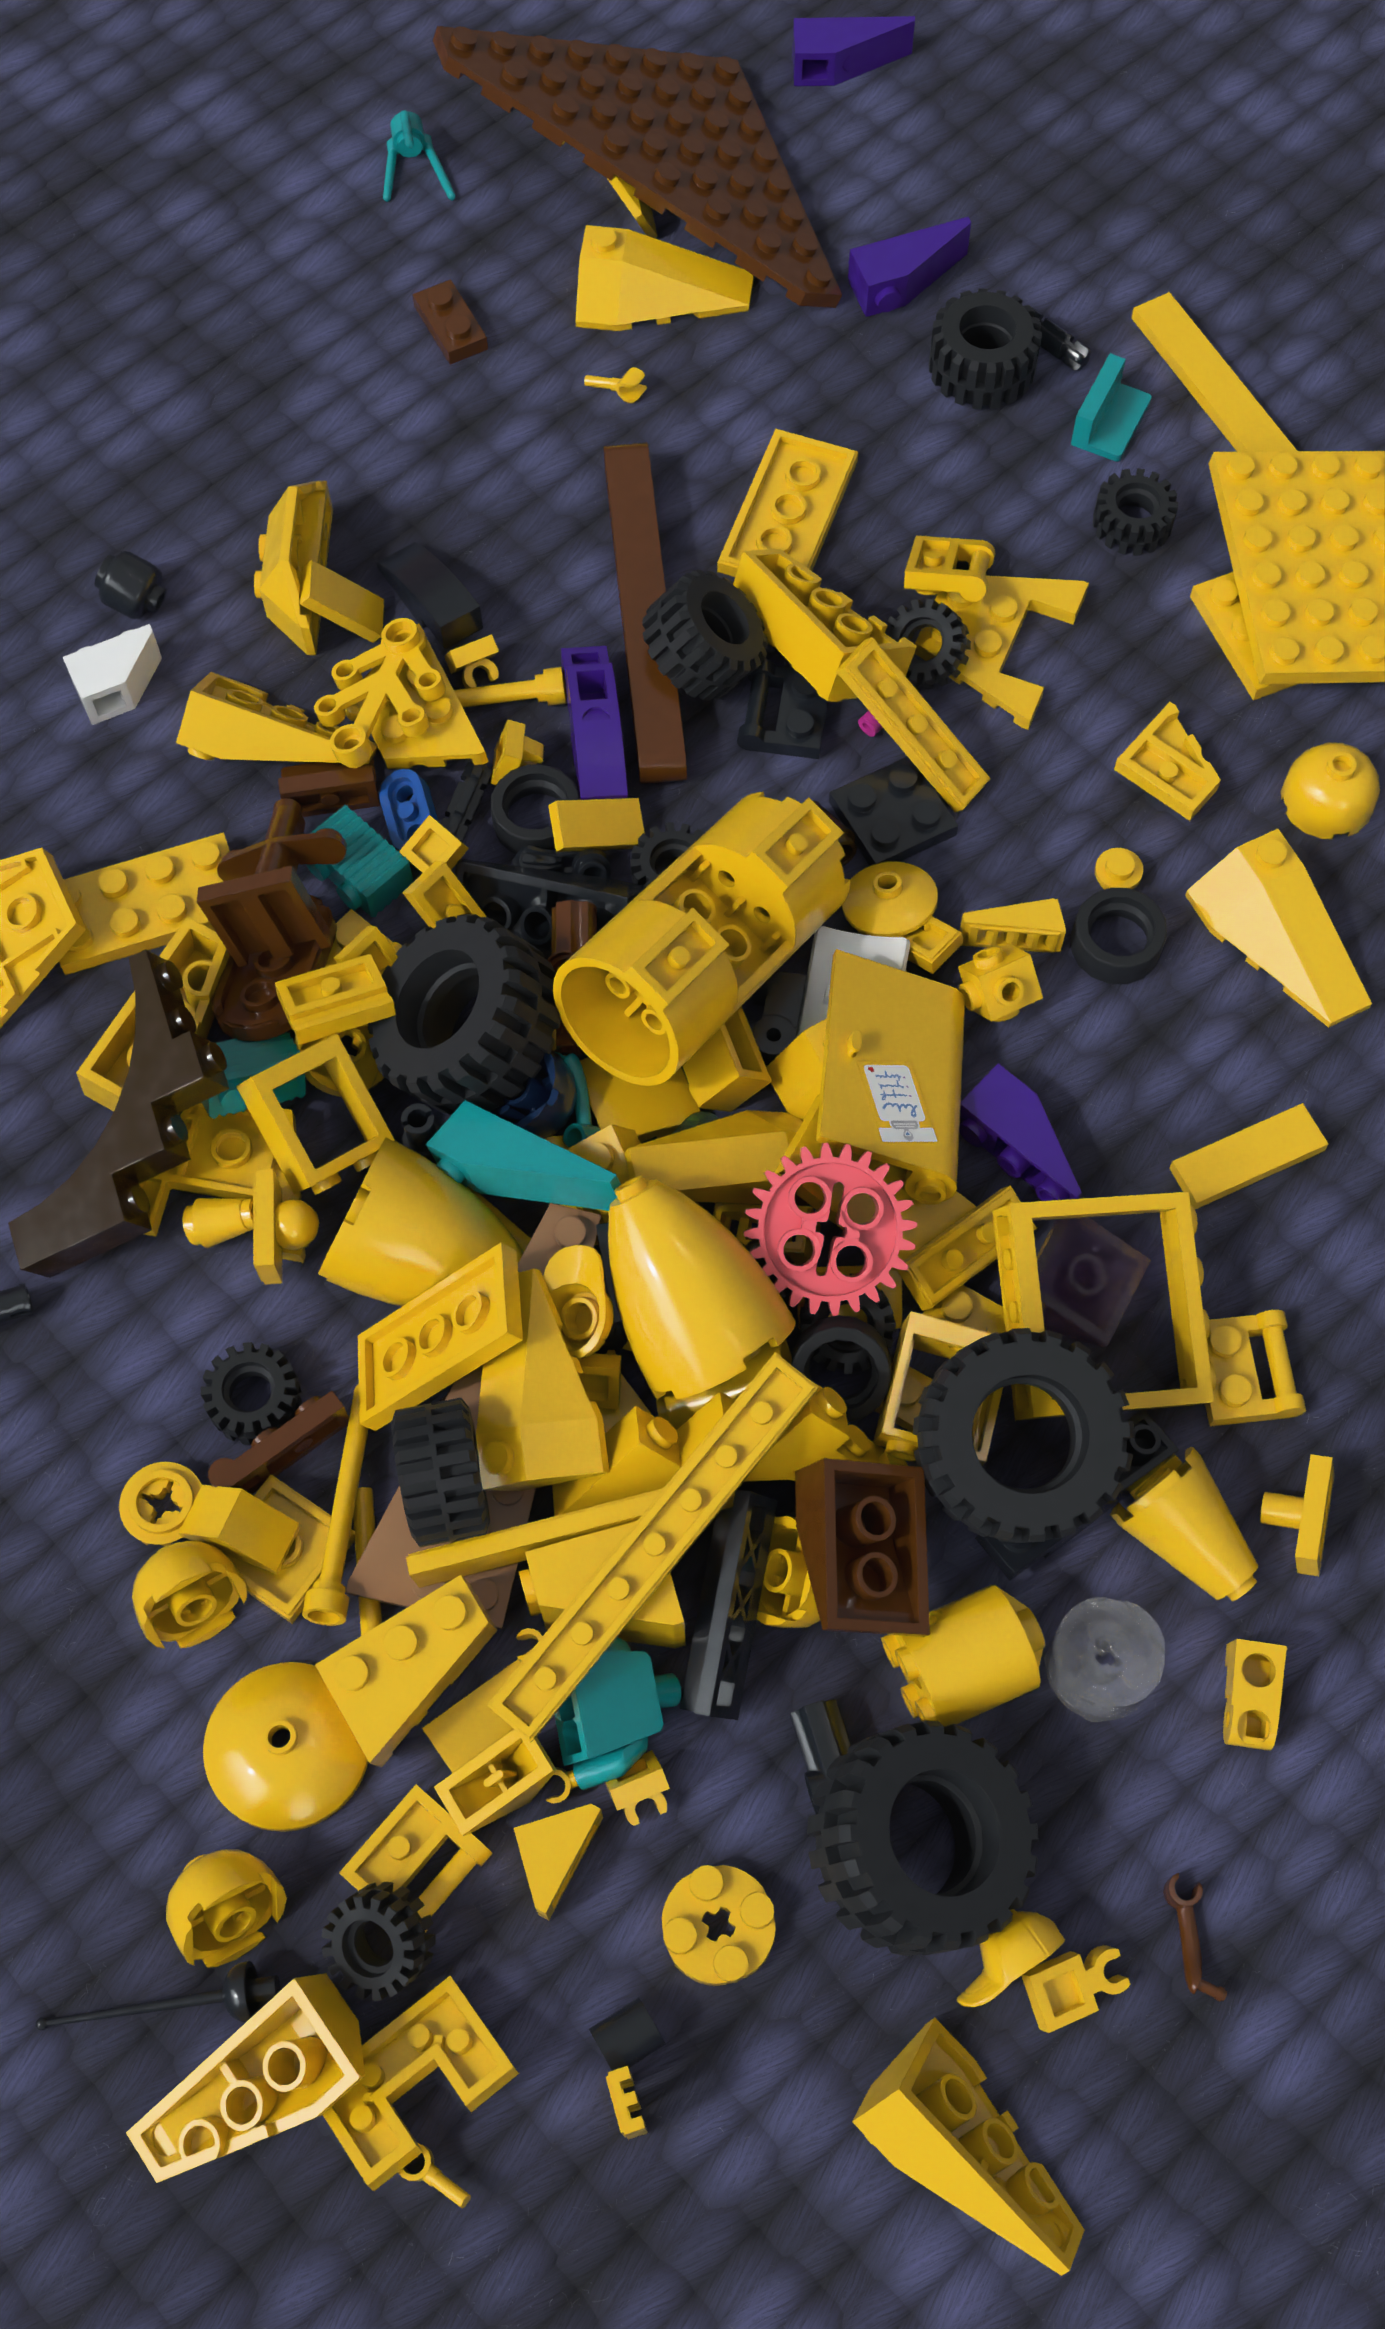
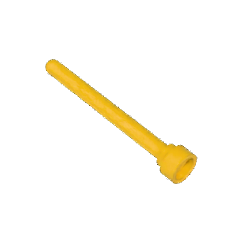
M562 667L543 669V674H536L534 680L454 690L463 708L538 698V703L547 702L548 706L567 704ZM357 704L346 708V717L350 721L355 722L360 711Z
M359 1384L356 1385L353 1393L320 1580L315 1581L313 1589L306 1592L302 1616L306 1620L319 1625L336 1626L345 1623L350 1600L345 1594L346 1587L341 1583L369 1429L359 1424Z

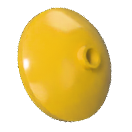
M300 1662L277 1663L249 1673L236 1682L220 1699L211 1714L204 1736V1767L210 1786L217 1798L240 1820L254 1827L269 1831H296L314 1826L326 1820L340 1810L353 1796L364 1777L368 1765L365 1754L316 1666ZM282 1729L290 1731V1740L285 1746L281 1748L272 1746V1737L277 1731Z

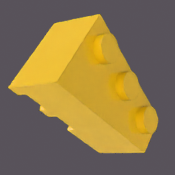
M459 1575L315 1664L370 1764L381 1768L393 1755L394 1749L411 1729L422 1721L428 1713L427 1710L449 1684L452 1685L497 1632V1628L471 1584L462 1575Z

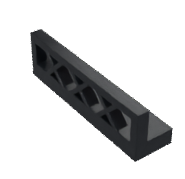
M736 1490L733 1507L720 1510L715 1516L680 1709L710 1717L738 1720L778 1500L750 1491Z

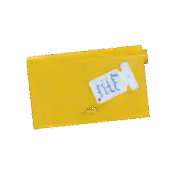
M836 949L832 957L816 1142L828 1143L829 1146L842 1149L844 1144L851 1145V1151L854 1154L862 1155L865 1151H869L872 1153L871 1159L907 1169L908 1171L905 1175V1190L907 1194L926 1205H936L953 1197L957 1190L965 998L958 989Z

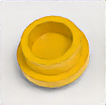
M1111 848L1104 851L1098 857L1095 865V876L1104 890L1108 888L1134 889L1141 881L1143 864L1134 852L1124 848Z

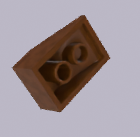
M824 1458L795 1471L796 1528L822 1630L929 1636L925 1478L923 1468Z

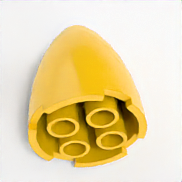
M385 1137L318 1274L327 1278L326 1281L354 1293L388 1304L404 1306L500 1242L517 1250L518 1263L524 1252L500 1219L462 1183H457L426 1157L397 1141L394 1142Z
M642 1175L624 1182L614 1190L617 1198L610 1204L608 1223L609 1265L614 1295L623 1328L635 1359L657 1400L666 1395L667 1391H672L676 1400L717 1386L745 1371L747 1367L744 1363L757 1356L765 1343L768 1342L771 1348L777 1347L791 1334L796 1321L771 1279L733 1233L707 1210L683 1193L657 1179L645 1181Z

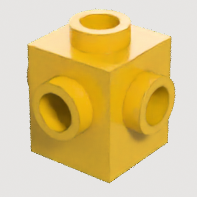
M1011 944L1000 948L990 947L980 950L973 955L972 961L958 966L963 982L959 985V991L964 995L966 1008L991 1022L1009 1020L1019 1014V1009L1043 999L1031 954Z

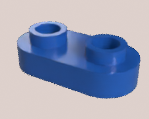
M399 769L386 777L381 785L379 798L391 842L400 851L429 815L437 821L438 818L429 786L416 772L410 769ZM413 794L411 799L406 801L407 797Z

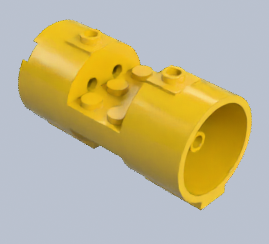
M764 792L752 793L742 798L558 969L553 982L554 1001L560 1013L562 1023L576 1044L601 1068L632 1084L655 1086L670 1079L845 902L850 890V879L844 878L840 860L845 856V853L838 841L844 832L810 798L800 803L790 797H786L781 802L765 797Z

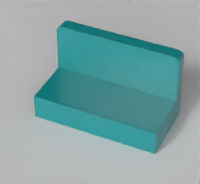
M1110 353L1076 415L1071 445L1118 462L1121 460L1148 409L1152 396L1149 393L1121 384L1126 359Z

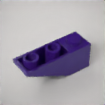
M915 16L794 18L792 46L794 86H835L912 54Z
M998 1063L961 1101L960 1134L971 1145L975 1147L982 1146L996 1157L997 1163L1008 1175L1013 1178L1020 1177L1032 1186L1041 1201L1080 1199L1081 1189L1037 1093Z

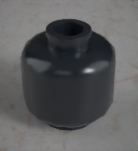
M122 551L116 556L108 555L100 566L94 583L95 587L99 589V598L104 605L131 619H140L148 610L156 613L162 605L167 589L161 586L162 572L160 568L128 551Z

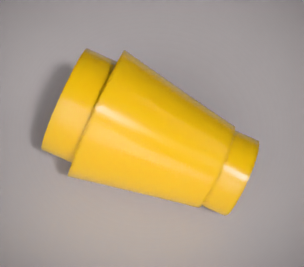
M253 1198L196 1199L193 1205L186 1206L183 1211L182 1222L187 1239L193 1245L211 1248L253 1230Z

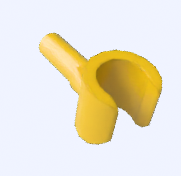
M635 367L630 368L621 379L586 375L584 379L585 386L616 391L619 397L627 403L637 401L647 389L646 385L639 384L645 377L644 372Z
M417 2143L423 2151L422 2154L425 2158L423 2169L417 2174H410L404 2167L398 2172L400 2176L408 2181L423 2180L429 2186L436 2188L460 2208H464L469 2202L471 2195L446 2177L434 2165V2157L428 2147Z

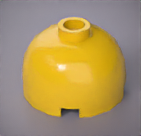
M1327 742L1307 749L1291 765L1280 791L1281 800L1284 797V803L1287 806L1286 815L1290 822L1301 831L1320 839H1333L1335 834H1345L1348 832V836L1357 834L1369 823L1380 793L1379 775L1369 757L1358 748L1344 743Z
M780 1516L774 1519L757 1613V1620L764 1625L780 1628H803L820 1621L796 1528L795 1517Z
M198 1540L177 1542L159 1549L138 1571L132 1592L137 1621L145 1637L153 1645L160 1648H165L161 1641H176L180 1648H187L211 1639L228 1627L236 1618L232 1609L237 1604L239 1597L243 1604L247 1598L246 1582L231 1559L220 1548Z
M224 1849L200 1855L185 1866L169 1892L166 1905V1921L174 1941L187 1963L194 1965V1960L202 1959L207 1968L218 1967L237 1960L266 1938L262 1932L257 1930L268 1922L271 1915L278 1923L284 1913L287 1897L282 1884L261 1859L239 1849Z

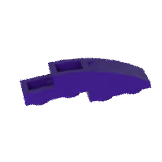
M607 646L561 648V665L571 724V745L580 800L628 798L619 705L613 665L609 663Z

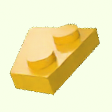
M1169 702L1117 758L1114 770L1190 821L1216 793L1221 779L1211 763L1203 758L1202 748L1194 735L1188 736L1178 720L1179 710L1176 705Z

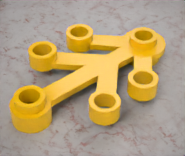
M398 618L389 622L382 630V639L378 646L351 660H342L335 664L331 675L341 691L334 695H325L319 698L314 705V711L320 723L326 727H333L344 720L346 708L365 699L354 724L339 727L330 737V747L337 761L349 768H358L368 762L372 750L369 737L388 698L398 713L397 720L406 736L417 737L427 731L429 720L423 707L413 702L398 678L404 663L407 664L415 675L414 685L421 699L434 701L445 693L446 686L440 672L432 669L421 653L427 643L425 632L421 626L409 618ZM382 664L378 672L363 679L361 673Z

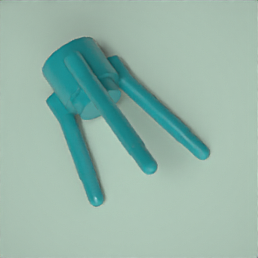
M406 110L396 114L390 123L392 138L386 143L388 156L384 180V201L389 202L391 200L397 155L400 153L404 157L411 158L417 156L422 150L426 152L448 199L454 200L456 198L455 192L433 148L431 136L424 133L421 118L417 114Z

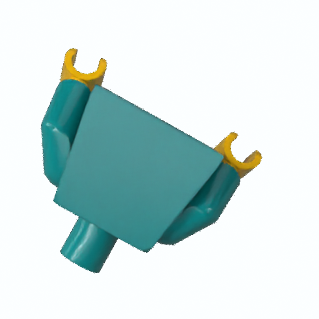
M531 1628L521 1630L516 1636L517 1640L532 1638L538 1641L543 1637L540 1632ZM617 1637L554 1715L564 1766L574 1765L573 1770L568 1772L563 1768L555 1767L557 1771L554 1775L563 1778L565 1791L560 1795L547 1798L546 1801L553 1804L560 1803L567 1798L572 1788L579 1786L582 1790H586L625 1775L647 1751L648 1736L662 1731L664 1723L661 1709L674 1707L680 1703L681 1686L676 1675L667 1673L654 1676L649 1654L645 1651H631L627 1642ZM525 1655L517 1656L520 1662L526 1657Z

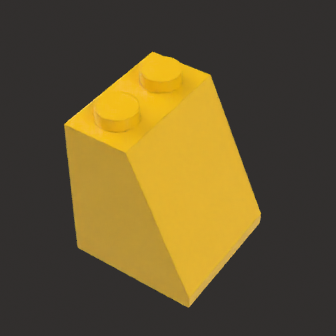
M637 1520L526 1551L525 1555L529 1569L519 1571V1576L531 1616L542 1614L545 1628L548 1630ZM671 1573L667 1575L618 1636L619 1638L628 1642L669 1648L686 1646L684 1619Z

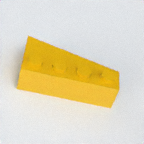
M783 550L743 551L733 586L737 589L740 588L746 594L745 597L748 601L753 603L757 609V615L765 626L763 633L767 636L768 643L775 647L789 661L792 668L813 686L820 697L831 702L858 698L838 675L836 670L865 639L872 636L906 676L917 645L905 637L899 639V642L895 641L885 633L888 626L886 623L874 615L870 616L867 621L851 609L852 599L842 592L821 588L822 578Z
M187 916L159 957L173 962L178 968L183 980V987L180 988L185 1007L190 1011L195 1020V1034L207 1039L215 1017L212 1009V998L230 953L215 931ZM135 990L76 1072L84 1095L112 1111H115L130 1066L135 1038Z

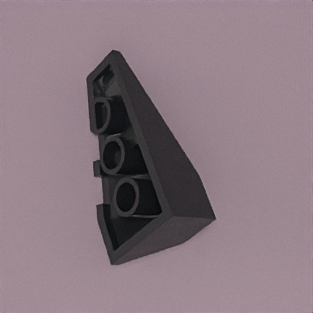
M460 859L456 864L455 876L488 918L497 921L544 954L546 960L552 955V908L556 907V902L567 900L588 901L596 905L598 932L647 887L611 878Z

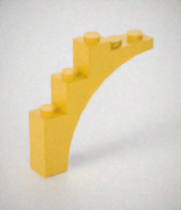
M817 1385L819 1387L818 1391L745 1481H795V1471L824 1458L908 1465L905 1460L897 1459L885 1453L884 1448L869 1440L858 1427L848 1425L846 1416L847 1406L842 1397L830 1387L822 1388ZM719 1391L677 1430L666 1419L659 1416L654 1417L635 1406L605 1434L610 1473L552 1485L554 1516L664 1488L735 1400Z

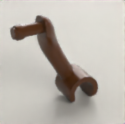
M1176 1873L1165 1883L1163 1893L1167 1903L1177 1911L1187 1987L1192 1994L1199 1990L1214 1997L1219 2002H1224L1227 1990L1220 1985L1218 1987L1201 1979L1202 1956L1193 1905L1199 1902L1202 1897V1885L1198 1882L1192 1890L1190 1900H1182L1177 1896L1174 1889L1175 1883L1179 1878V1873Z

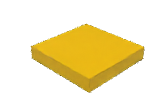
M270 1474L254 1496L301 1525L278 1575L232 1556H227L236 1565L245 1580L247 1593L293 1624L303 1611L306 1592L313 1589L315 1581L320 1580L331 1515ZM352 1529L347 1550L355 1541L354 1536L356 1532Z

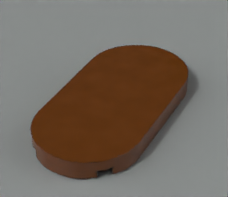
M310 895L331 931L330 947L321 949L316 940L294 944V955L275 959L270 950L249 954L248 965L238 967L230 955L212 998L213 1012L220 1029L226 1035L241 1041H261L279 1036L292 1029L278 999L275 982L326 966L336 938L337 925L331 910L323 905L321 899Z

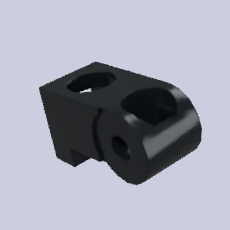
M776 971L754 993V1004L764 1006L762 1019L755 1024L752 1033L766 1067L797 1038L806 975Z

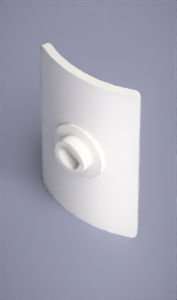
M821 926L814 934L797 1037L804 1030L827 1018L832 957L836 949L906 971L910 941L905 937L863 935Z

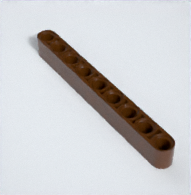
M648 442L603 446L640 784L687 780L686 754L678 688L671 684V680L666 675L663 676L659 671L658 664L655 660L651 659L647 651L650 649L649 645L644 642L643 638L645 628L642 622L643 617L647 615L646 610L666 592Z

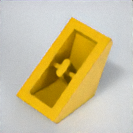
M202 1485L179 1531V1535L192 1541L198 1540L210 1543L220 1548L229 1556L278 1575L301 1525L241 1488Z
M513 1729L442 1780L434 1788L462 1836H466L530 1803L557 1770L537 1737L530 1743Z
M588 1804L514 1828L535 1908L539 1916L548 1921L603 1819L602 1811L599 1807Z

